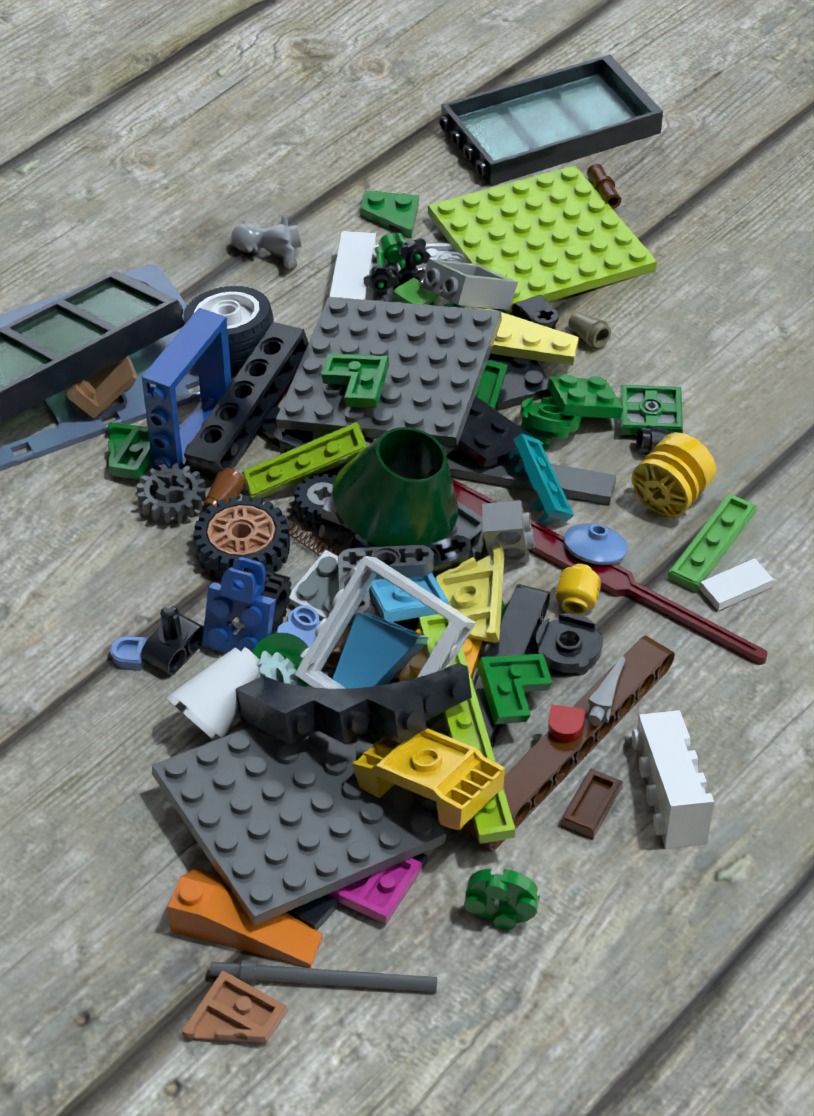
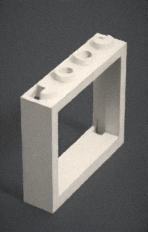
M363 556L356 568H351L349 573L351 579L345 589H341L334 597L332 602L334 608L330 615L317 626L315 630V636L317 637L313 644L300 655L302 660L294 675L314 688H345L321 672V669L377 574L450 621L418 677L451 666L476 622L376 557Z

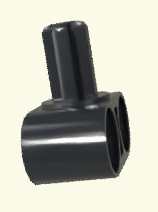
M172 606L170 608L164 607L161 610L162 624L148 638L141 652L143 661L169 675L176 674L201 647L204 629L203 625L180 614L178 609Z

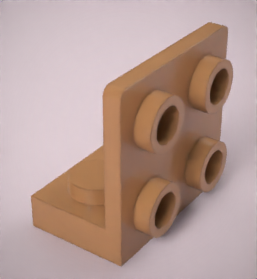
M127 356L65 390L72 402L92 418H96L101 412L108 410L118 396L133 386L137 380V375L130 357Z

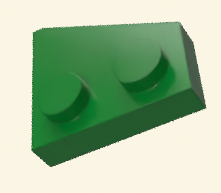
M364 190L360 206V217L377 222L380 226L387 229L395 226L403 230V236L412 238L419 207V195Z
M110 422L108 424L110 433L108 449L110 452L109 468L112 476L140 479L151 462L148 427Z

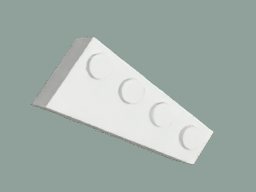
M680 710L640 714L637 729L632 730V741L634 749L640 750L641 757H639L641 777L648 780L649 785L646 786V797L648 805L655 808L656 814L653 815V824L656 835L662 836L665 849L707 844L714 800L711 793H705L707 781L704 773H698V757L695 750L690 751V736Z

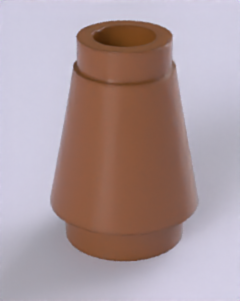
M228 467L224 468L223 471H219L203 503L205 509L211 504L217 508V501L223 499L227 504L229 503V497L240 495L244 491V477L238 471Z

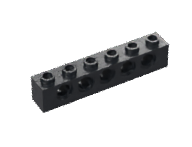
M276 322L271 324L252 354L247 357L237 376L232 379L224 395L217 401L209 417L202 423L201 429L192 442L187 445L184 456L192 473L198 471L200 476L214 480L219 471H223L227 467H234L295 375L309 344L304 329Z

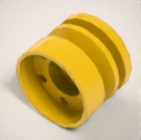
M674 432L666 435L652 452L640 462L632 472L631 481L635 493L650 510L662 516L674 518L683 515L698 496L716 478L717 468L713 456L700 441L687 434Z

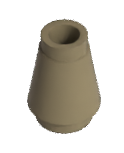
M579 312L572 314L569 319V327L590 347H603L611 337V329L604 320Z

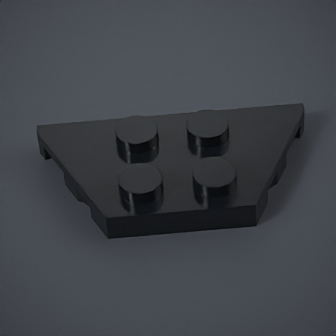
M475 396L459 443L455 447L481 466L486 467L494 465L499 461H511L509 454L514 449H517L513 439L522 433L533 438L535 437Z

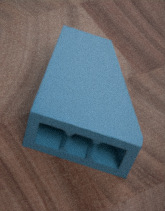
M357 612L333 680L345 688L387 685L427 644L429 637L374 614Z

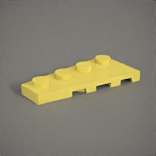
M465 306V308L493 310L490 308ZM501 312L502 322L490 354L574 365L579 337Z

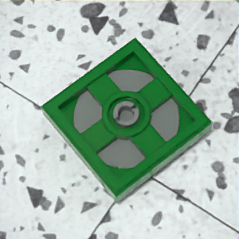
M620 386V403L623 406L620 419L621 435H637L638 429L645 428L647 425L683 433L681 387Z

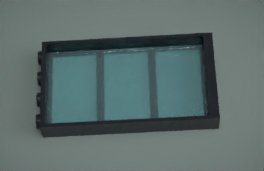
M609 54L441 104L439 124L442 131L450 136L453 144L463 152L465 159L476 168L478 175L483 177L490 186H494L660 134L663 111Z

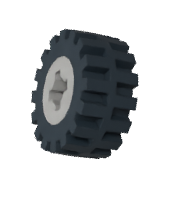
M323 473L322 477L315 474L312 475V479L306 477L303 479V484L299 483L297 485V490H295V512L300 523L303 522L306 528L312 526L314 531H318L321 525L334 526L333 522L321 518L322 508L331 496L336 475H333L331 478Z

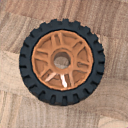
M236 496L229 497V503L227 504L223 499L217 501V508L211 504L206 508V513L202 512L199 515V521L195 523L194 547L199 565L202 569L205 568L209 576L215 574L216 580L222 581L224 572L230 567L233 568L235 561L240 557L263 563L267 571L273 572L275 570L278 572L282 568V563H286L290 551L289 526L285 515H282V511L278 507L274 508L273 503L266 501L263 504L262 498L255 497L253 502H250L249 496H242V501H237ZM244 568V572H250L254 575L250 568Z

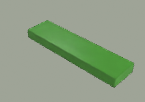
M728 493L670 569L668 580L697 592L701 582L708 578L756 514L757 505Z

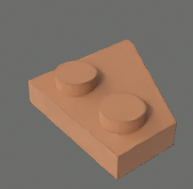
M222 970L183 1028L182 1033L184 1037L192 1040L267 1043L288 1010L285 1004Z

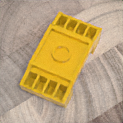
M428 728L400 743L383 736L367 752L365 751L357 761L355 760L352 763L359 787L380 798L394 784L436 801L439 824L460 830L504 787L505 767L484 757L477 748Z

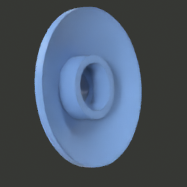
M583 523L574 525L564 535L566 549L576 558L588 563L598 565L614 564L621 561L627 553L628 546L625 539L615 530L600 524Z

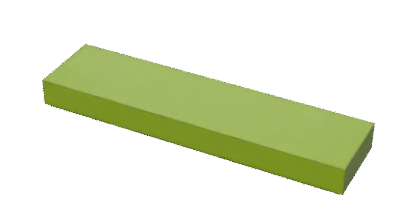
M355 422L243 470L242 473L251 498L253 500L255 497L264 498L302 482L306 477L311 478L312 475L323 473L349 462L367 447L359 424Z

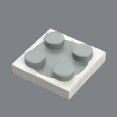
M325 550L292 589L289 596L290 604L295 607L304 605L313 608L318 613L319 620L321 621L328 618L334 608L332 606L333 599L339 592L338 556Z

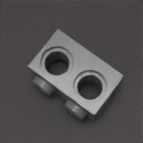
M521 500L482 504L483 534L488 554H493L491 547L501 544L504 550V563L530 561L529 549L535 548L534 532L531 529L530 513L523 512Z

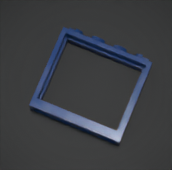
M198 308L142 376L152 468L161 471V465L163 464L168 469H171L175 463H178V467L181 470L189 466L184 456L187 445L192 442L201 429L202 423L209 417L217 401L224 395L231 384L226 316ZM197 361L201 402L179 429L175 387Z

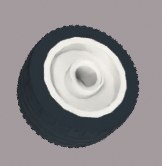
M225 286L204 292L192 299L184 311V325L198 308L227 317L230 368L232 370L243 367L247 357L252 354L274 322L273 311L267 297L256 289L244 286Z

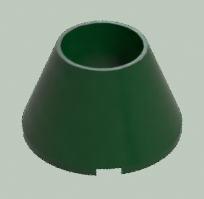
M398 427L382 434L342 467L332 487L331 501L337 519L341 525L345 523L356 533L355 538L369 547L428 546L448 538L457 522L458 503L445 450L433 436L416 428Z

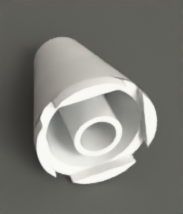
M246 647L242 651L234 648L171 692L166 699L213 741L225 736L239 711L236 688L257 679L261 670L256 665L260 660Z

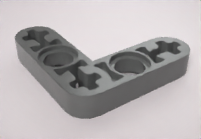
M424 545L347 549L338 556L339 591L345 589L351 579L349 576L351 568H356L363 556L376 557L380 561L391 560L394 563L388 566L403 576L411 578L423 577L433 571L434 553L429 547ZM378 574L375 577V579H384ZM369 589L358 606L359 610L355 611L349 621V626L353 625L357 612L371 613Z

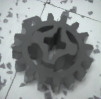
M175 463L171 469H168L165 464L161 465V471H156L153 468L150 469V477L142 476V484H137L138 505L143 507L145 515L152 513L153 520L155 521L160 517H164L165 523H169L171 518L175 517L178 522H182L183 515L192 518L194 517L193 509L201 511L202 502L206 500L205 481L200 479V473L198 471L191 473L190 466H186L181 470L178 467V463Z

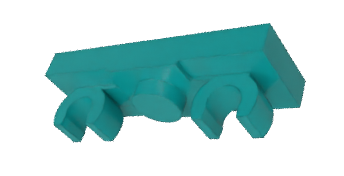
M522 433L513 439L517 449L510 452L509 459L514 461L521 459L520 465L514 470L520 474L527 473L528 484L539 495L540 499L536 500L531 506L532 510L539 512L545 509L544 514L537 519L538 523L549 525L555 518L567 522L574 514L540 440Z

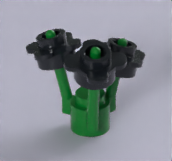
M388 233L379 240V246L374 249L377 255V266L373 267L369 275L364 277V285L372 287L377 295H384L391 286L397 288L413 277L421 282L424 278L425 270H418L417 265L426 264L431 258V255L425 248L426 241L422 238H417L416 240H408L406 242L402 233ZM384 259L391 263H399L401 270L397 273V276L392 275V270L384 265Z

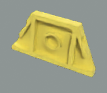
M501 544L491 547L493 554L478 562L472 557L462 562L458 567L449 569L436 577V581L449 600V605L476 622L468 638L494 643L499 642L504 571V550Z

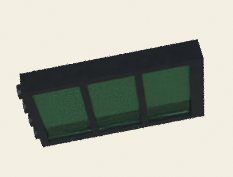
M113 271L0 328V422L16 416L184 326L182 305L171 296L118 271Z

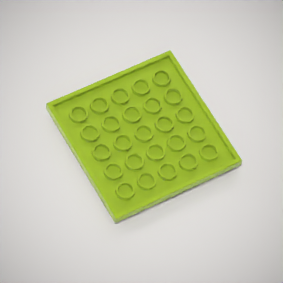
M575 165L428 205L427 214L449 243L453 245V248L457 250L465 263L482 265L518 282L510 310L501 309L506 314L512 312V305L514 303L537 295H543L547 302L656 271L657 261L609 204H605L598 191L594 189L592 184Z

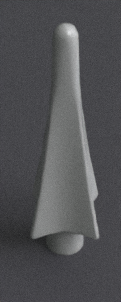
M623 656L617 659L608 676L588 699L590 708L585 716H588L587 721L591 725L597 726L602 720L606 723L609 722L616 687L626 661Z

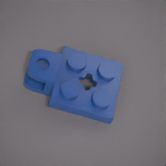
M240 557L235 561L233 568L230 567L224 572L221 584L213 582L208 587L202 647L223 653H228L234 648L242 651L246 647L252 652L254 647L263 638L272 634L276 599L261 595L264 591L266 577L263 563ZM244 568H250L254 575L250 572H244ZM235 617L240 618V623L245 625V628L238 629L234 626L232 621Z

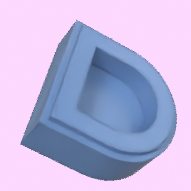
M124 636L115 640L110 648L113 664L121 669L141 671L144 662L141 658V652L147 638Z

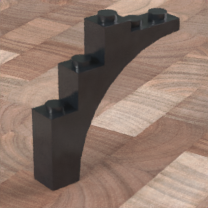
M456 663L440 671L418 678L381 686L344 689L313 688L283 683L262 676L236 688L241 720L289 745L318 731L345 744L371 730L400 743L426 730V720L472 698L468 666L461 663Z

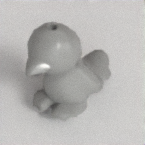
M282 215L281 224H275L266 228H259L245 220L234 228L231 235L233 245L241 252L253 253L258 252L260 248H265L271 254L284 259V266L286 268L292 269L297 266L295 248L302 247L297 225L288 226L286 215Z

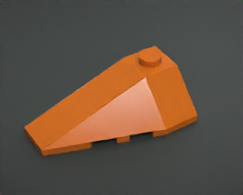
M197 868L180 877L167 906L171 932L306 968L312 967L323 938L320 932L287 912L253 926L221 876Z

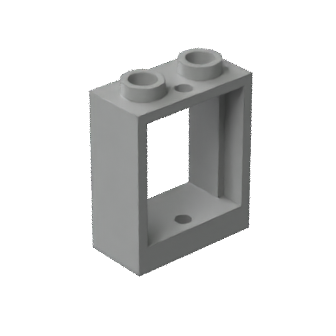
M429 259L422 288L457 305L510 310L518 282L482 265Z

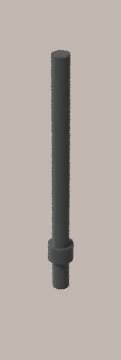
M242 960L241 964L212 962L210 970L211 977H218L223 970L241 981L256 984V980L424 992L437 991V977L268 966L258 965L257 961Z

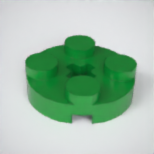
M542 397L541 403H533V398L525 399L521 404L519 415L522 420V428L530 431L539 429L550 432L551 436L559 439L568 438L569 432L578 430L582 416L562 415L554 399L549 397Z
M491 868L479 870L469 877L464 901V908L467 911L493 921L496 927L504 930H511L515 927L516 923L528 921L536 915L540 895H537V885L527 876L504 869L503 875L491 874Z

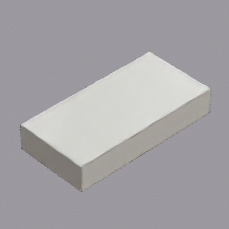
M752 559L702 581L700 590L719 611L771 588L774 579L756 559Z

